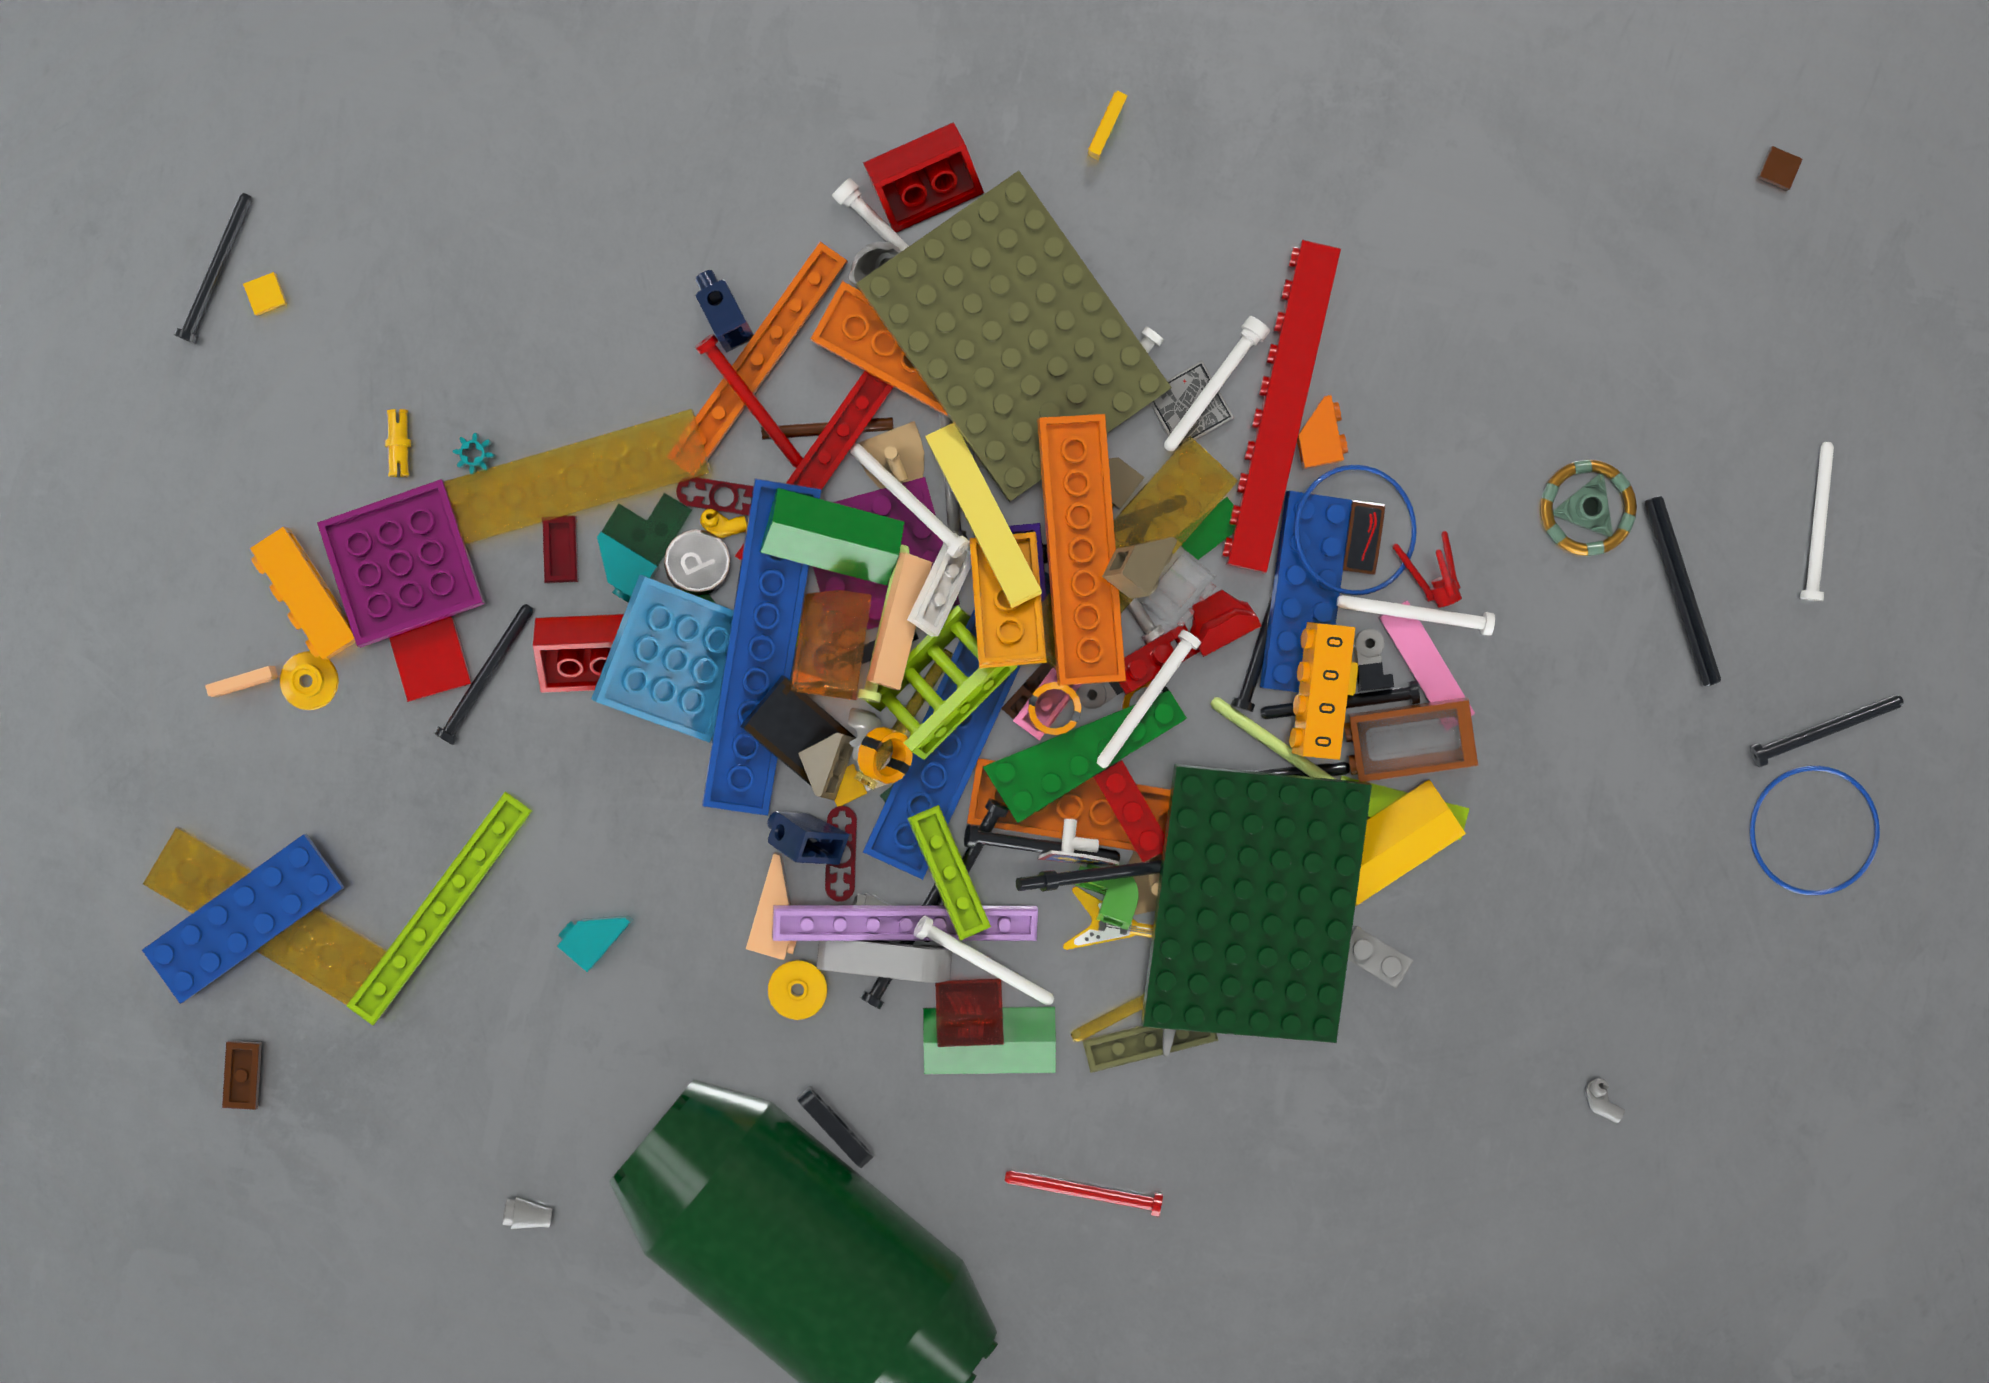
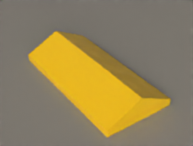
M1430 779L1424 781L1376 815L1367 819L1355 906L1466 834Z

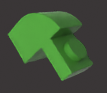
M1087 864L1086 867L1080 865L1078 870L1100 867L1092 864ZM1133 877L1073 884L1104 895L1096 920L1128 930L1139 898L1138 887Z

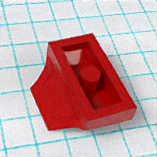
M1220 590L1192 606L1193 622L1189 633L1202 642L1198 650L1204 657L1262 625L1248 602L1240 601L1224 590Z

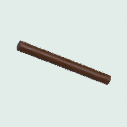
M893 417L871 419L863 432L890 431L894 429ZM828 422L778 426L787 438L819 436ZM761 427L762 440L771 439L764 428Z

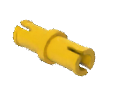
M396 409L387 410L388 439L385 440V447L388 448V477H397V464H400V477H409L408 448L412 447L411 439H408V410L399 409V423H397Z

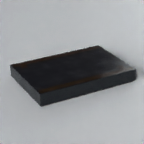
M783 675L740 726L810 786V781L798 753L835 733L855 737Z

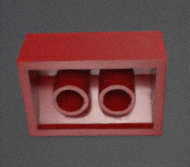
M954 122L863 162L890 226L895 232H899L984 193L965 142Z
M624 614L535 618L533 651L541 693L595 690Z

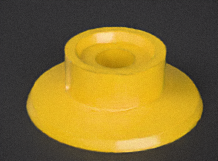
M305 651L292 656L284 664L279 681L281 692L291 705L302 710H316L324 707L333 699L338 689L339 678L331 660H322L320 656L316 658L310 651ZM307 674L312 678V684L309 687L304 686L302 681L303 677Z
M800 960L786 962L773 972L769 980L768 997L770 1003L780 1015L793 1020L809 1018L822 1008L826 1000V980L821 971L811 963ZM794 984H801L804 987V993L795 995L792 992Z

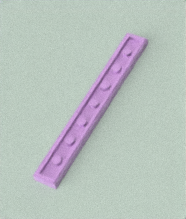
M773 905L772 938L773 941H932L927 937L921 940L913 935L917 923L926 915L933 919V926L959 941H1037L1038 908L1037 906H982L991 927L963 940H959L945 906Z

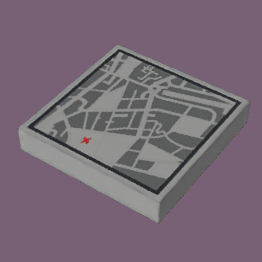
M1202 360L1169 378L1167 382L1172 388L1150 403L1168 437L1212 378ZM1220 391L1217 392L1176 448V451L1235 418Z

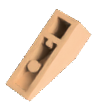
M775 852L770 863L746 949L784 960L787 953H794L797 941H773L772 938L773 905H791L782 854Z

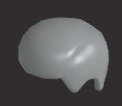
M851 708L848 725L854 728L858 735L849 744L854 747L853 759L858 761V752L862 740L873 729L882 727V724L875 713Z

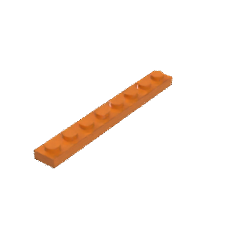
M821 241L732 365L753 394L759 389L848 263L845 258ZM725 378L721 380L667 456V458L694 477L700 472L746 407Z

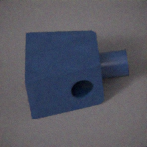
M713 270L704 271L696 276L695 280L700 291L695 296L726 353L750 341L754 334L725 279L718 281Z
M775 811L769 816L767 821L768 828L771 829L768 843L794 862L840 864L850 835L847 832L807 813ZM809 838H813L817 840V842L813 843L812 841H810Z

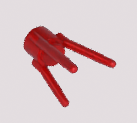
M1443 531L1441 534L1446 562L1442 551L1437 549L1436 557L1442 576L1431 581L1432 588L1429 587L1398 544H1394L1393 549L1424 591L1428 602L1435 600L1437 607L1441 608L1462 599L1459 591L1461 587L1456 576L1451 545L1446 531Z

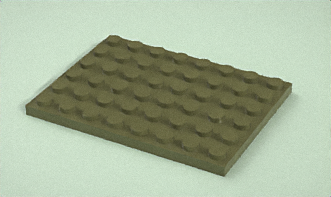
M1020 171L1008 177L856 283L858 289L867 299L870 306L1009 502L1042 480L1038 418L1105 414L1106 431L1109 433L1172 388Z

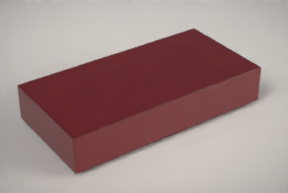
M577 516L542 517L544 583L579 582Z

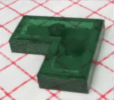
M663 493L647 520L618 503L602 532L659 566L665 557L669 544L678 536L693 510L666 493Z

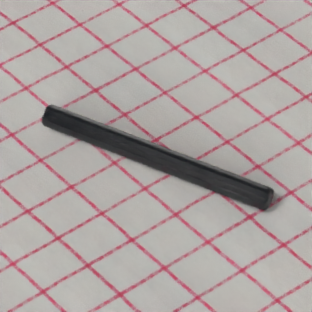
M1662 496L1648 499L1645 501V506L1702 684L1704 686L1721 682V676Z

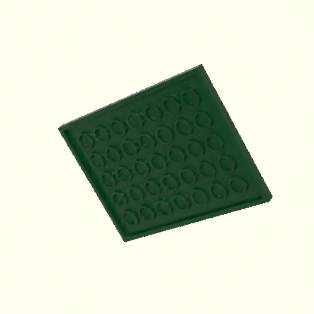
M1174 764L1141 1025L1143 1027L1337 1043L1372 785L1369 782Z

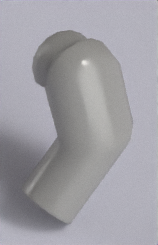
M1598 1078L1590 1081L1586 1089L1590 1109L1618 1124L1624 1115L1625 1109L1609 1102L1607 1092L1609 1086L1604 1079Z

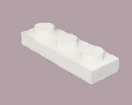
M943 543L907 619L930 636H939L972 566L970 544L962 555L954 559L947 552L949 547Z

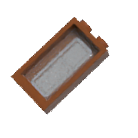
M1468 697L1349 714L1350 722L1344 723L1346 742H1353L1355 755H1349L1351 775L1358 774L1359 782L1478 766Z

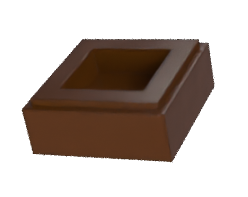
M1772 146L1767 153L1757 178L1788 191L1803 159Z

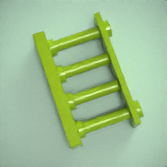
M958 605L950 611L939 636L927 635L909 653L900 690H893L879 685L877 693L882 694L880 703L866 701L880 712L887 707L910 732V737L904 744L911 752L923 760L1018 667L1015 665L978 668L970 677H967L942 651L955 637L978 659L977 638L966 628L971 616ZM932 660L957 685V690L947 700H943L919 674ZM909 683L934 709L933 714L922 724L896 698Z

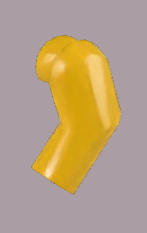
M707 509L701 514L700 523L702 527L719 538L746 532L747 521L745 515L728 519L713 509Z

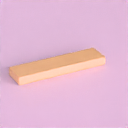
M899 553L867 681L893 690H900L916 626L907 619L929 575L933 562L908 553Z

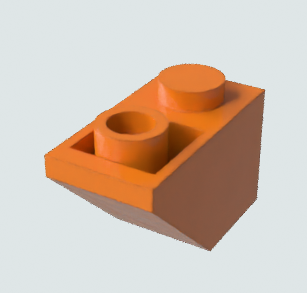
M1331 395L1324 396L1298 434L1297 446L1302 470L1342 462L1344 460L1343 454L1348 453L1345 434L1339 435L1337 422L1342 420L1338 401H1332Z

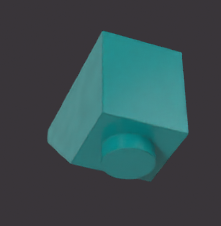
M600 531L597 540L607 582L615 587L612 591L613 594L629 603L639 575L653 579L660 567Z
M628 915L581 919L576 924L570 921L559 933L558 936L562 941L557 947L588 972L630 925L633 919Z

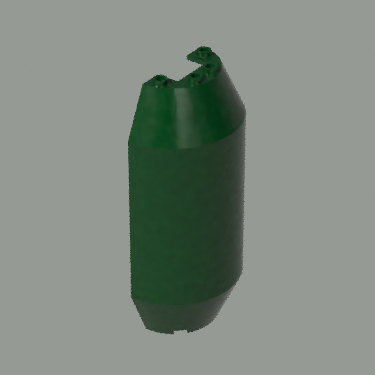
M693 1080L609 1181L644 1255L799 1383H973L977 1376L973 1371L982 1358L987 1359L998 1345L994 1341L997 1330L964 1261L769 1100Z

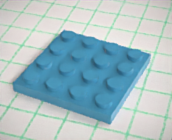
M639 575L591 700L710 743L714 732L733 610Z

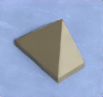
M835 733L798 753L816 796L835 800L854 748L849 742L856 739L855 737Z

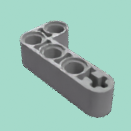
M819 941L816 967L819 970L939 983L950 981L952 951L941 945H910L884 941Z

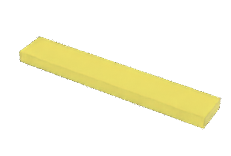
M954 423L926 435V441L1011 608L1042 594L1041 588L963 436Z

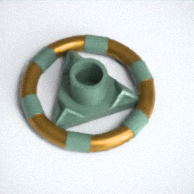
M1581 460L1562 467L1548 481L1541 497V517L1546 532L1560 547L1578 555H1599L1614 549L1631 532L1636 519V497L1630 482L1622 472L1602 461ZM1600 473L1553 510V503L1559 487L1566 479L1577 474ZM1604 475L1610 478L1622 493L1624 499V514L1614 534ZM1554 516L1609 538L1590 543L1576 542L1567 537L1555 522Z

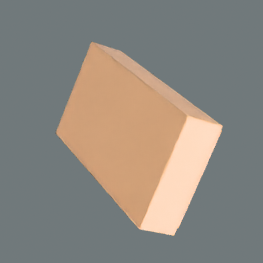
M267 666L207 684L205 687L208 696L220 697L276 680L278 673L275 666Z

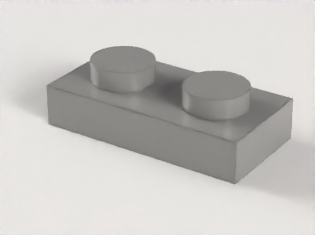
M1355 926L1353 929L1348 960L1397 989L1414 960L1361 928Z

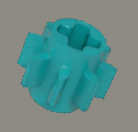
M474 433L472 440L469 441L460 437L461 448L453 450V453L460 455L461 458L457 467L462 468L467 464L470 465L469 472L472 475H475L477 467H482L488 471L489 467L486 462L489 458H496V455L487 449L492 441L488 439L479 443L480 437L478 433ZM474 445H476V449L482 451L481 457H475L473 462L472 458L467 456V452L472 451Z

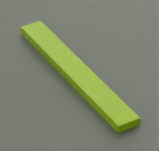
M506 791L503 793L346 1007L374 1026L532 813L531 809Z

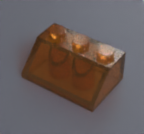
M843 590L805 594L791 691L857 701L872 595Z

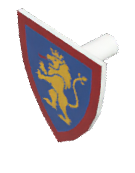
M1064 819L1061 851L1051 850L1038 856L1039 860L1119 865V862L1115 860L1074 853V850L1097 853L1099 849L1098 839L1076 837L1077 820Z

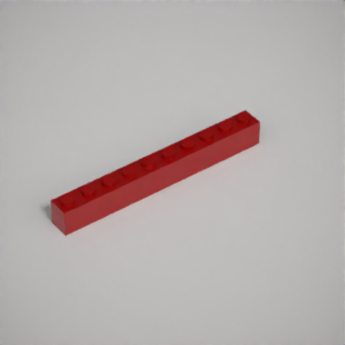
M1306 240L1300 242L1299 248H1292L1288 266L1294 267L1291 280L1285 279L1281 299H1286L1284 312L1278 311L1274 325V331L1279 332L1276 345L1270 344L1266 363L1272 364L1269 377L1263 376L1259 395L1264 396L1262 409H1255L1251 427L1256 428L1257 431L1254 441L1248 440L1244 460L1249 461L1247 474H1240L1237 492L1242 493L1240 505H1233L1229 524L1235 525L1232 538L1226 537L1222 556L1227 557L1226 565L1267 573L1341 252L1340 248Z

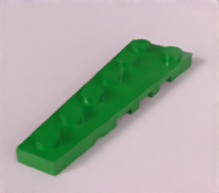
M1170 690L1158 695L1108 767L1187 719ZM1136 704L984 766V770L1016 822L1019 823L1105 770L1106 768H1102L1097 764V758Z

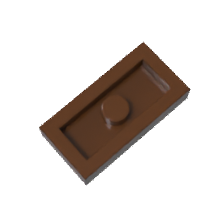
M226 1042L222 1108L258 1109L262 1042Z

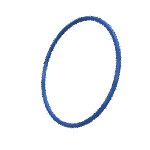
M1345 465L1321 475L1303 495L1295 517V541L1298 553L1305 567L1322 585L1342 594L1365 595L1379 591L1391 584L1400 576L1406 566L1402 563L1397 572L1387 581L1365 590H1347L1325 581L1309 564L1300 541V518L1308 496L1320 482L1341 471L1365 470L1383 477L1398 490L1409 510L1412 526L1411 543L1407 553L1409 559H1411L1416 543V518L1407 494L1389 475L1365 465Z
M1825 766L1796 768L1773 780L1758 798L1750 822L1752 849L1764 872L1780 886L1804 895H1826L1840 891L1854 883L1871 864L1876 854L1880 837L1877 810L1867 791L1848 774ZM1804 771L1830 772L1851 782L1866 798L1874 818L1875 836L1873 847L1864 866L1847 882L1826 890L1799 889L1780 880L1763 862L1755 839L1756 817L1766 795L1783 779Z

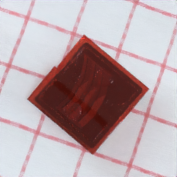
M1001 979L952 980L935 983L938 1047L1004 1045Z

